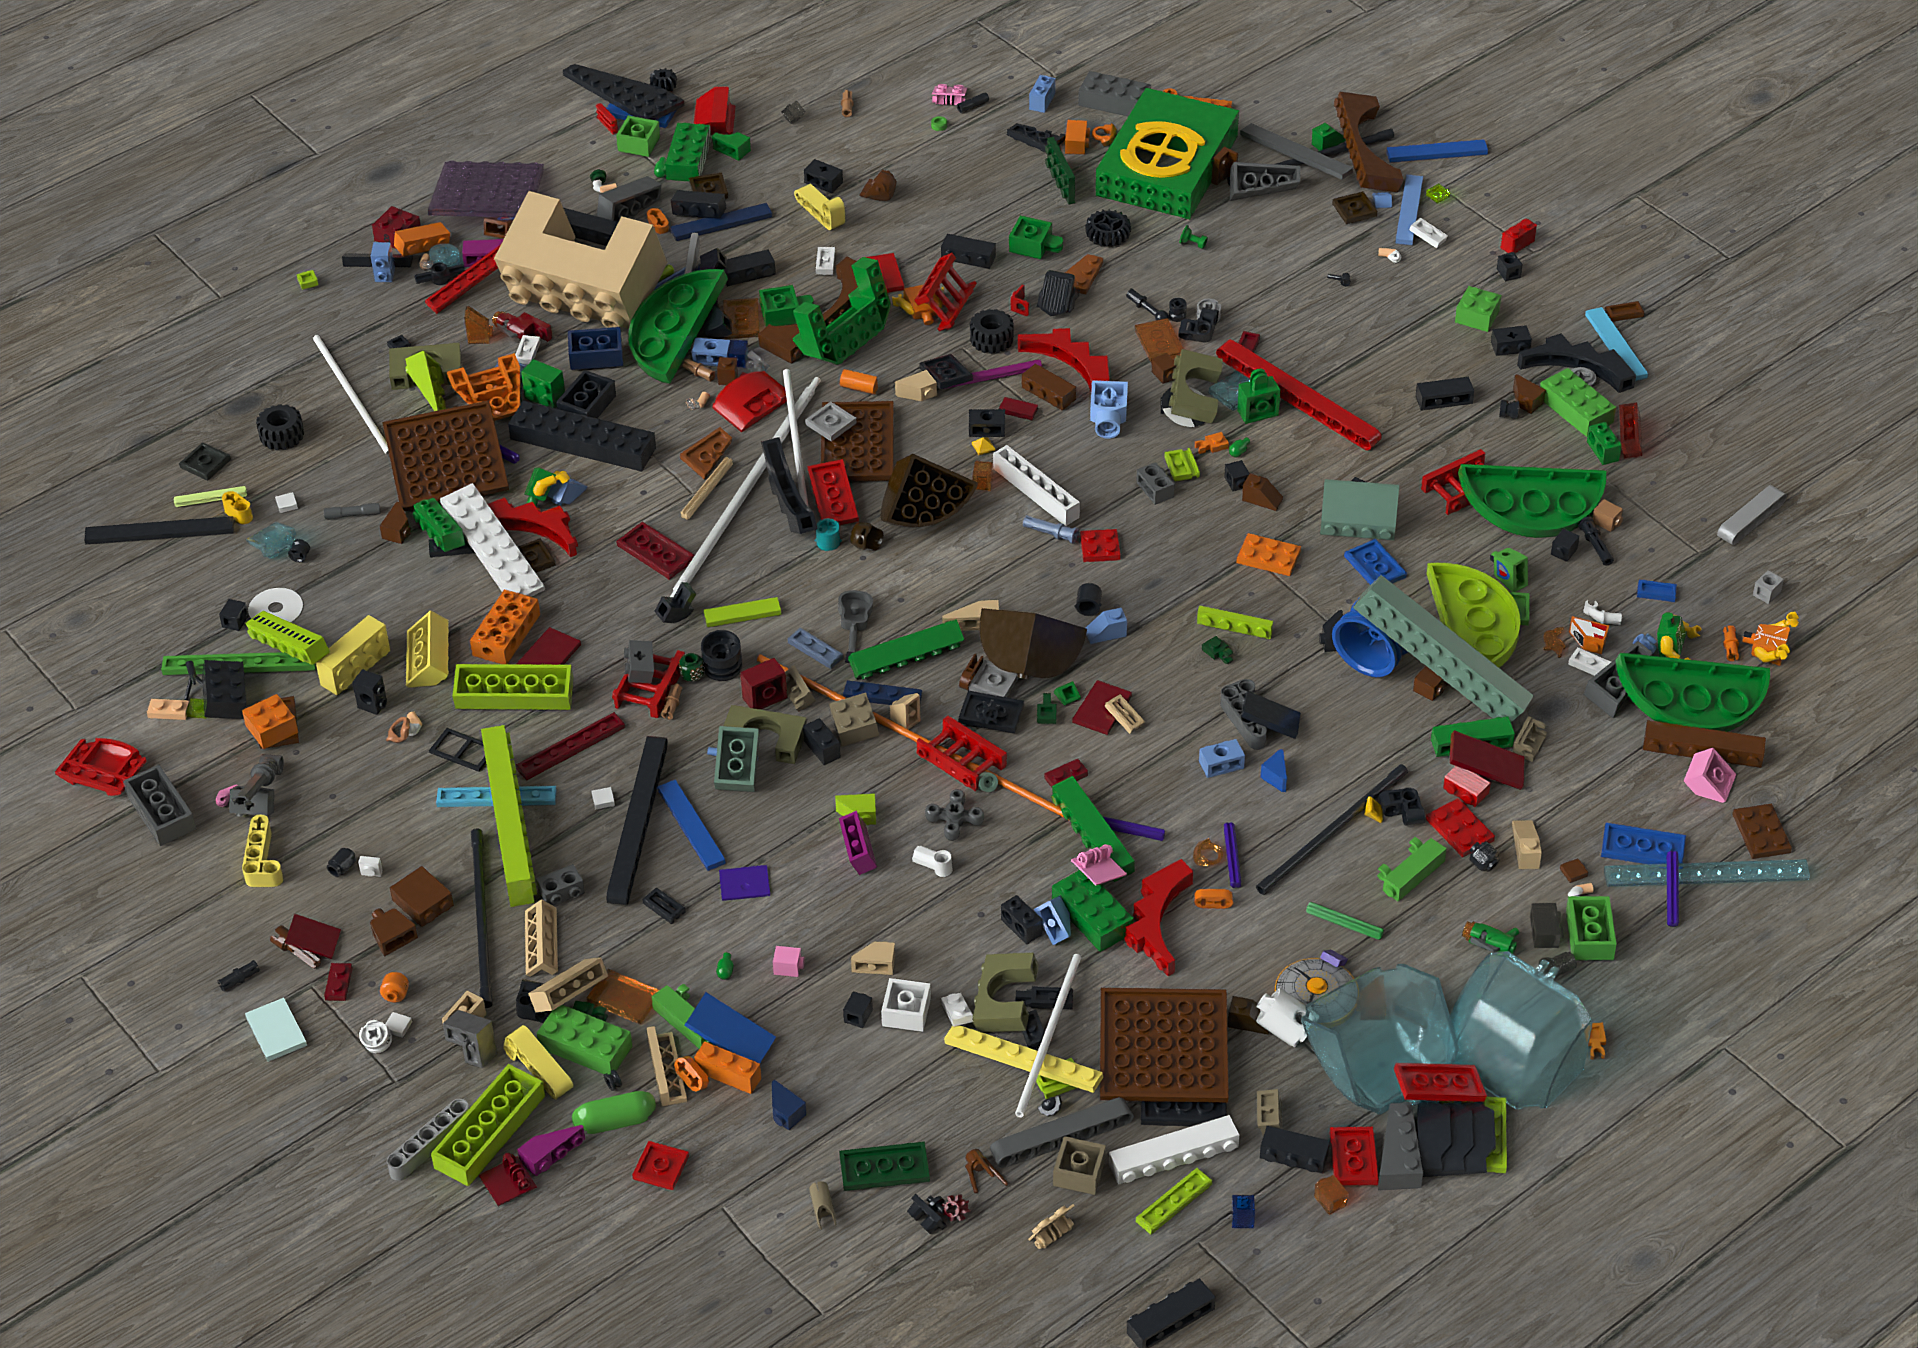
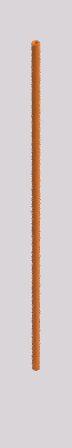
M761 654L757 657V661L760 663L770 660ZM780 664L784 671L789 670V668ZM801 675L807 687L835 701L846 699V697ZM873 712L876 722L915 742L919 738L927 743L930 742V740ZM938 745L937 747H935L936 749H938V750L941 751L942 753H943L945 750H947L946 748H944V747H942V746H940V745ZM955 753L950 756V758L957 762L963 758ZM969 762L965 767L974 771L979 765ZM995 774L999 785L1063 817L1059 806Z

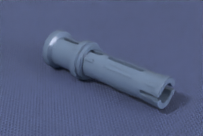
M1028 515L1023 520L1024 527L1054 535L1056 539H1065L1072 544L1076 542L1079 535L1078 528L1066 527L1063 523L1053 524Z

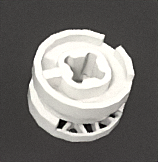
M377 1020L367 1022L359 1032L361 1043L372 1053L385 1051L392 1042L390 1030L383 1022Z

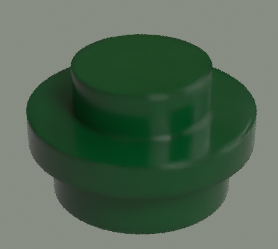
M597 169L590 174L592 182L601 180L604 183L606 181L607 174L604 170Z

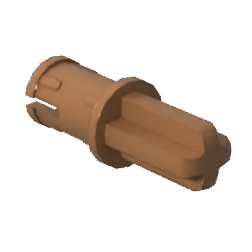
M845 90L841 100L842 115L850 117L854 101L852 100V91Z
M685 359L682 365L683 368L693 372L697 377H703L710 382L715 378V371L704 367L702 363L698 364L690 359Z
M679 684L672 685L668 696L665 697V705L661 713L664 719H666L668 713L667 720H671L676 707L680 703L679 697L682 687Z

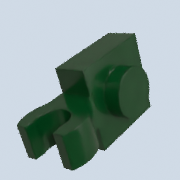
M1217 636L1202 644V651L1214 660L1219 657L1225 664L1233 661L1230 657L1233 651L1229 649V645Z
M1043 693V704H1037V724H1056L1057 704H1051V693Z
M575 1001L572 1008L605 1022L608 1018V1015L605 1014L607 1009L602 1006L596 1007L594 1003Z

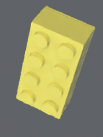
M368 615L329 647L330 653L316 662L320 685L338 695L352 684L362 669L367 671L382 657L386 656L390 652L386 625Z

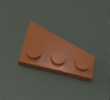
M1087 254L1065 272L1075 276L1074 287L1075 289H1080L1081 294H1087L1103 265V258Z
M719 427L680 453V459L705 479L731 444L732 437Z

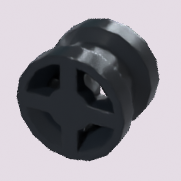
M302 539L294 540L292 547L288 551L289 558L295 562H304L306 554L310 551V545Z

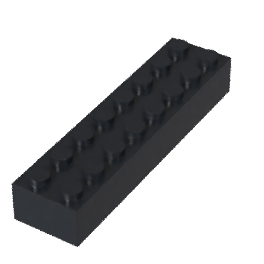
M522 401L508 423L510 440L641 472L656 450L655 432L527 401Z

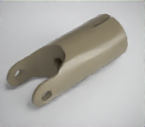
M822 1181L817 1182V1184L816 1182L809 1187L820 1230H822L821 1218L826 1215H832L836 1226V1216L828 1184Z

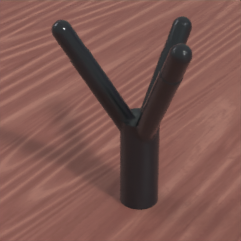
M193 661L186 662L189 681L184 700H188L192 684L195 685L197 681L202 685V680L196 674Z

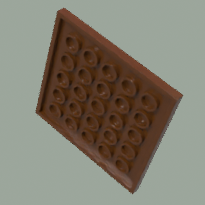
M489 400L382 422L398 499L404 512L414 510V504L434 498L441 504L440 498L472 483L481 496L509 490Z
M1101 988L1100 1072L1103 1073V1079L1100 1082V1100L1109 1101L1120 1097L1125 1101L1228 1102L1227 990Z

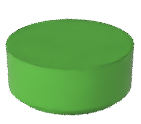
M937 116L931 120V128L935 131H943L948 127L945 117Z

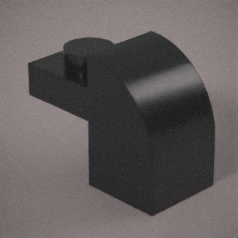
M681 582L674 597L662 596L654 612L663 623H677L684 620L694 610L691 603L696 596V592L687 582Z

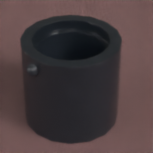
M1093 583L1082 584L1078 588L1076 605H1074L1077 612L1084 616L1096 615L1102 605L1101 588Z

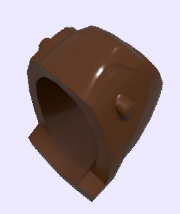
M882 169L874 180H868L859 196L873 200L889 201L895 193L897 181L889 170Z

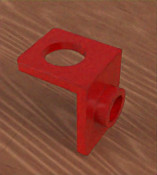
M1021 285L1011 296V311L1028 316L1029 302L1023 300L1025 298V285ZM1022 304L1025 310L1019 309L1018 305Z

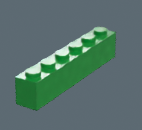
M955 619L851 653L848 660L855 678L865 680L872 677L873 673L879 672L883 674L890 671L891 667L897 666V668L908 665L909 661L919 662L926 659L925 656L932 654L934 657L942 654V650L948 648L950 651L961 647L960 644L964 641V637L958 621Z
M1071 776L1053 785V795H1051L1053 803L1056 806L1059 805L1063 817L1066 820H1070L1076 834L1079 833L1082 837L1084 846L1094 849L1096 847L1100 848L1105 844L1110 845L1113 848L1110 858L1127 874L1126 876L1135 872L1134 859L1075 778ZM1126 876L1114 879L1113 881L1116 882Z

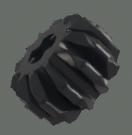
M667 68L654 70L650 74V85L672 92L677 85L676 73L672 69L667 70Z

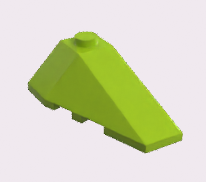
M425 351L406 358L407 366L405 369L407 374L411 376L433 410L446 409L445 401L442 395H445V390L441 387L444 384L441 365Z

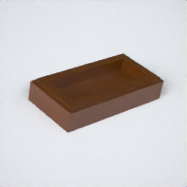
M1639 301L1605 306V312L1612 322L1644 317V311Z

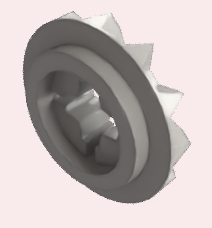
M1577 367L1571 370L1578 377L1581 376L1583 381L1591 387L1596 383V374L1592 370L1584 367Z

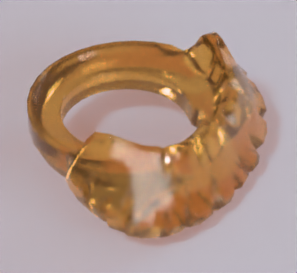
M1210 838L1198 842L1193 851V859L1198 866L1215 865L1223 857V851L1220 846L1212 843ZM1212 849L1217 852L1218 858L1216 860H1208L1202 856L1201 850Z

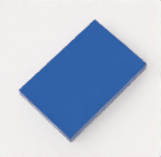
M1376 539L1344 553V557L1370 585L1380 575L1392 584L1407 578V572Z

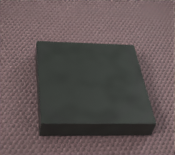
M202 442L179 463L181 469L208 481L231 460L229 454Z

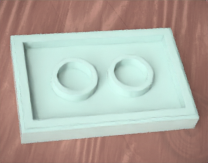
M284 998L245 1013L246 1019L268 1062L307 1046L306 1040Z

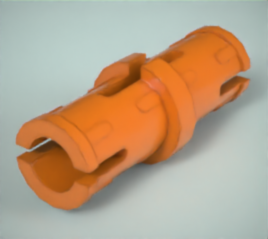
M1729 625L1728 632L1727 627L1723 629L1725 638L1723 645L1726 649L1727 660L1734 662V655L1736 660L1739 659V641L1736 638L1735 627Z

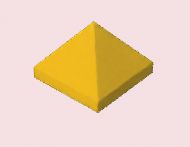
M988 437L972 442V446L978 455L995 451V447Z
M1370 796L1367 798L1364 815L1381 823L1383 820L1381 805Z

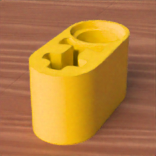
M229 491L222 495L224 510L228 516H233L234 520L239 524H248L252 521L253 516L250 503L234 491Z

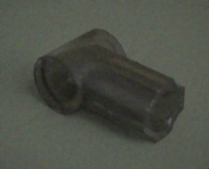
M1564 952L1553 958L1545 957L1540 959L1536 980L1543 985L1552 984L1555 977L1576 968L1575 956L1571 952Z

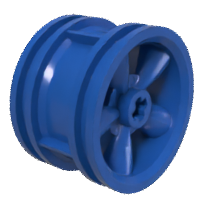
M1354 603L1350 612L1344 614L1333 627L1332 640L1342 659L1356 671L1371 677L1387 676L1399 664L1402 655L1407 654L1408 651L1353 608Z

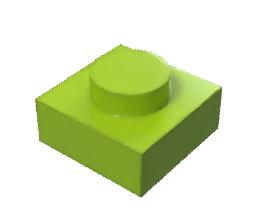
M313 270L296 274L302 290L319 285Z

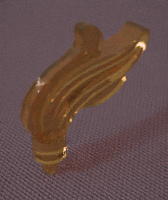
M1564 627L1548 630L1543 636L1546 644L1543 650L1549 651L1552 649L1558 655V658H1561L1562 651L1565 649L1564 642L1557 638L1564 630Z

